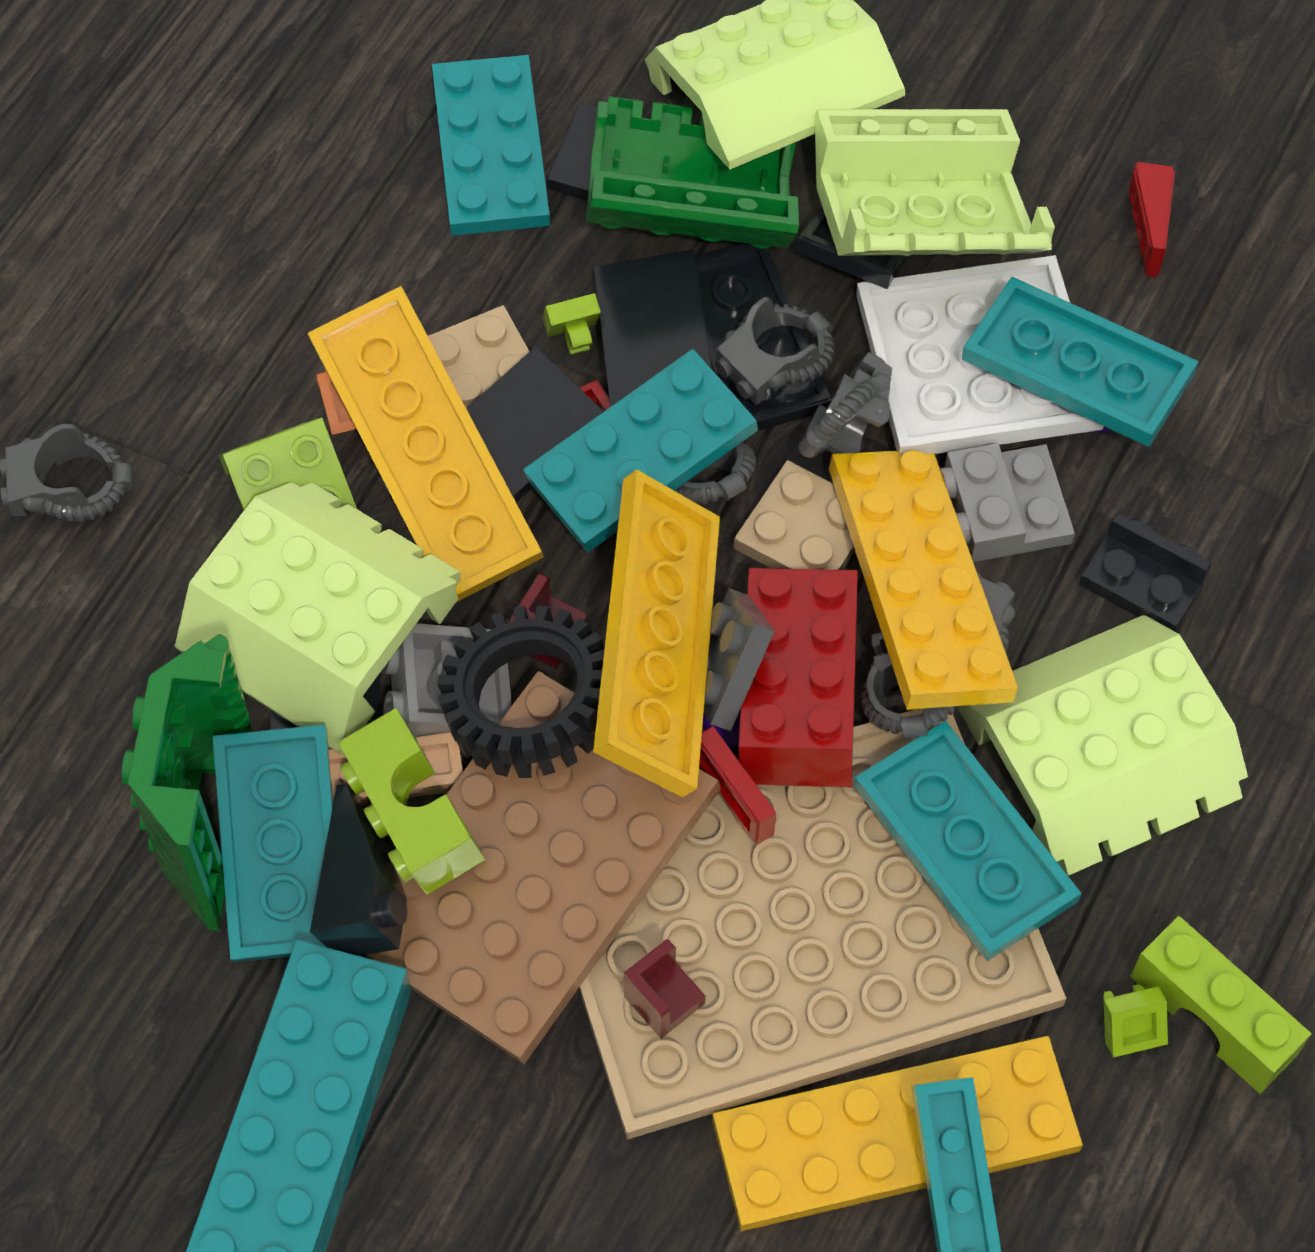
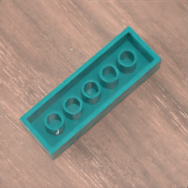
M296 939L186 1252H326L412 993L409 986L407 969Z

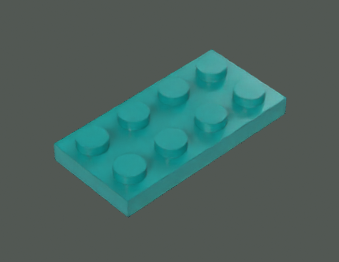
M529 55L432 64L451 236L550 226Z
M1011 277L964 345L962 353L963 361L1148 447L1152 444L1191 382L1198 365V361L1015 277Z
M692 349L525 467L523 471L528 482L588 553L618 531L622 485L625 477L635 470H639L670 489L676 490L757 432V421L698 353Z
M944 721L927 732L928 736L916 738L855 776L854 787L983 957L989 961L1078 903L1082 893L948 722Z
M326 725L213 736L230 960L232 962L288 957L291 956L296 939L326 947L310 932L333 808Z

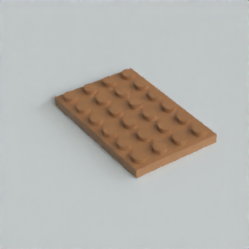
M538 671L500 721L499 725L524 728L547 722L558 715L570 703L574 692ZM578 745L574 747L578 760L577 763L567 768L561 755L551 760L556 773L543 776L539 762L532 763L531 778H519L513 764L508 776L505 777L495 773L492 763L484 770L477 766L474 759H472L446 795L464 821L485 861L428 895L425 894L414 878L404 883L398 874L407 897L408 912L406 922L402 928L399 949L363 955V957L407 969L409 986L413 991L522 1064H525L720 791L721 787L717 779L699 769L697 790L682 798L594 753L593 750L587 754Z

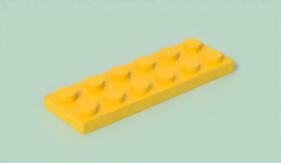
M402 286L308 332L324 367L416 545L423 549L422 556L425 557L432 554L461 572V577L456 587V594L459 598L457 602L544 558L537 541Z
M916 450L907 451L903 455H899L898 451L832 454L829 471L906 709L1014 702L1018 686L935 454H925Z
M635 470L623 479L593 752L683 798L697 790L720 517L643 472Z
M1049 1036L713 1113L712 1122L740 1231L927 1188L911 1086L973 1077L989 1173L1080 1152L1083 1144Z

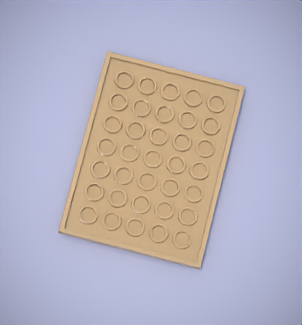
M925 708L901 713V716L903 718L924 714L923 710ZM953 714L947 715L948 719L946 721L964 743ZM871 722L854 727L852 788L757 785L776 812L774 835L760 844L752 841L717 793L578 988L627 1140L1064 1006L1066 996L1039 929H1036L987 961L854 787L855 776L916 738L905 740L902 732L898 734L891 733V730L886 732ZM933 725L930 726V727L928 728V731L931 730V729H933L934 726H933ZM669 939L676 947V963L705 994L706 998L705 1004L661 1039L625 999L624 972L663 941Z

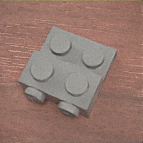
M999 443L947 453L945 468H941L940 471L973 562L1072 544L1075 532L1047 444L1001 452Z
M416 623L381 671L382 674L391 675L392 691H388L385 696L383 715L397 708L415 737L451 732L439 702L438 695H441L438 687L439 675H446L442 666L446 655L457 657L453 644L461 636L468 642L474 643L470 629L467 627ZM508 663L498 668L488 678L481 691L479 701L480 711L489 720L497 724L500 723L512 707Z

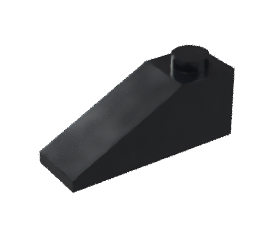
M341 784L336 787L310 932L327 948L357 956L397 950L400 946L403 924L407 919V897L397 870L388 856L390 851L385 838L380 839L363 810L369 806L347 784Z

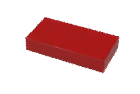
M714 726L702 732L700 769L719 781L721 789L718 794L752 841L760 844L774 835L775 810Z

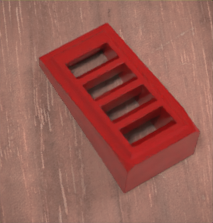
M1138 162L1133 168L1128 193L1145 274L1149 277H1156L1160 273L1166 251L1175 171L1172 166Z

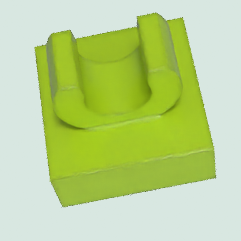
M593 293L545 307L542 320L547 337L564 333L570 355L590 350L589 345L592 344V338L588 327L597 324L601 313L596 294Z
M1140 984L1132 986V993L1115 997L1111 991L1104 992L1105 1043L1113 1057L1168 1044L1167 1000L1159 986L1145 989Z

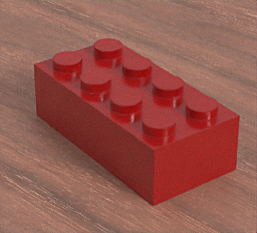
M749 568L747 595L750 596L775 630L741 706L739 762L756 785L852 788L858 570Z

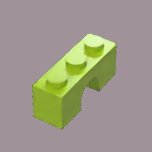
M397 708L338 742L348 762L340 766V769L354 793L358 795L365 791L372 805L363 810L380 839L388 834L391 837L396 849L388 853V856L404 883L414 878L425 894L428 895L485 861L464 821L446 794L425 806H407V800L413 788L436 772Z
M1180 916L1140 954L1130 976L1145 989L1159 986L1167 1000V1011L1172 1015L1180 1008H1184L1200 1017L1212 1029L1219 1040L1220 1049L1216 1055L1259 1094L1298 1056L1312 1034Z

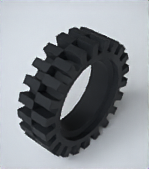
M537 605L535 618L529 619L525 606L514 607L515 621L505 623L502 612H497L490 615L494 629L487 632L482 624L478 622L469 628L474 640L473 644L461 636L453 644L457 657L446 655L442 666L446 675H439L438 687L441 695H438L454 741H457L461 752L467 758L472 755L475 764L484 770L492 763L495 773L505 777L508 776L513 764L519 778H531L532 763L539 762L543 776L556 773L551 759L561 755L568 768L578 762L574 747L578 745L587 754L594 749L595 739L592 732L595 733L604 646L597 632L591 633L587 622L581 618L575 623L573 622L571 612L560 609L553 621L549 606ZM530 655L551 656L566 662L577 673L576 691L570 703L558 715L547 722L533 727H506L489 720L480 711L481 691L488 678L498 668L511 660Z

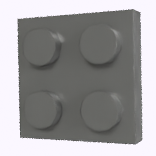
M730 588L726 593L723 603L718 602L712 609L704 715L709 723L731 731L775 632L749 595Z

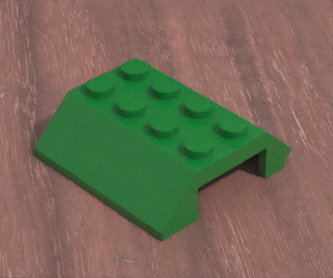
M608 96V102L598 101L590 162L586 222L597 223L612 229L628 227L649 230L658 235L674 233L697 236L711 242L727 240L749 243L758 248H770L772 246L789 247L797 235L799 227L798 197L790 196L789 184L796 142L729 169L707 145L702 111L700 125H691L692 107L653 102L651 118L647 119L642 118L643 100Z
M222 634L216 635L205 644L200 640L149 675L145 697L138 696L133 709V729L138 731L135 749L126 750L122 764V782L124 785H129L131 790L132 807L138 808L140 813V828L147 831L149 836V851L155 852L163 874L206 928L211 931H220L225 904V886L222 857L200 794L203 774H216L213 736L253 732L229 642Z

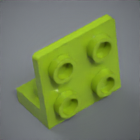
M315 418L218 455L225 474H229L243 511L255 496L290 482L298 486L313 482L341 500L340 507L349 504L356 508L323 418Z

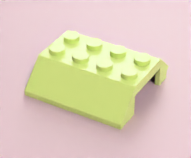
M765 0L760 5L735 15L725 16L718 22L694 32L681 34L674 40L655 47L645 58L651 82L663 95L672 92L671 77L702 111L707 145L729 169L815 134V115L817 109H875L905 96V87L877 23L854 0Z
M817 109L815 115L816 187L838 256L1004 255L1052 250L1051 241L1055 226L1047 207H1037L1031 224L1011 174L1020 139L1007 109Z
M290 482L255 496L191 579L175 647L183 653L200 640L205 644L218 634L224 635L229 642L242 692L296 727L325 724L328 747L343 756L344 753L338 742L363 728L375 713L363 695L425 611L435 622L440 624L459 599L456 594V587L460 580L461 572L432 554L422 558V548L391 529L381 532V523L349 504L340 507L341 500L313 482L303 486Z
M1145 615L1012 671L1018 686L1014 702L960 706L959 709L978 745L990 740L992 741L1036 819L1033 832L1068 876L1103 860L1098 843L1102 842L1105 851L1112 857L1150 840L1151 835L1147 824L1148 821L1151 822L1155 832L1161 835L1199 818L1195 801L1197 799L1202 809L1206 813H1210L1243 798L1239 781L1247 778L1248 774L1234 722L1180 634Z

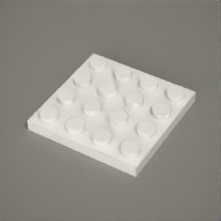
M1055 255L897 277L892 280L888 289L870 282L857 283L856 296L871 354L882 358L886 364L892 367L889 391V423L899 455H903L910 450L921 451L925 454H938L999 443L1000 445L1103 430L1104 426L962 360L964 345L1011 277H1015L1070 303Z

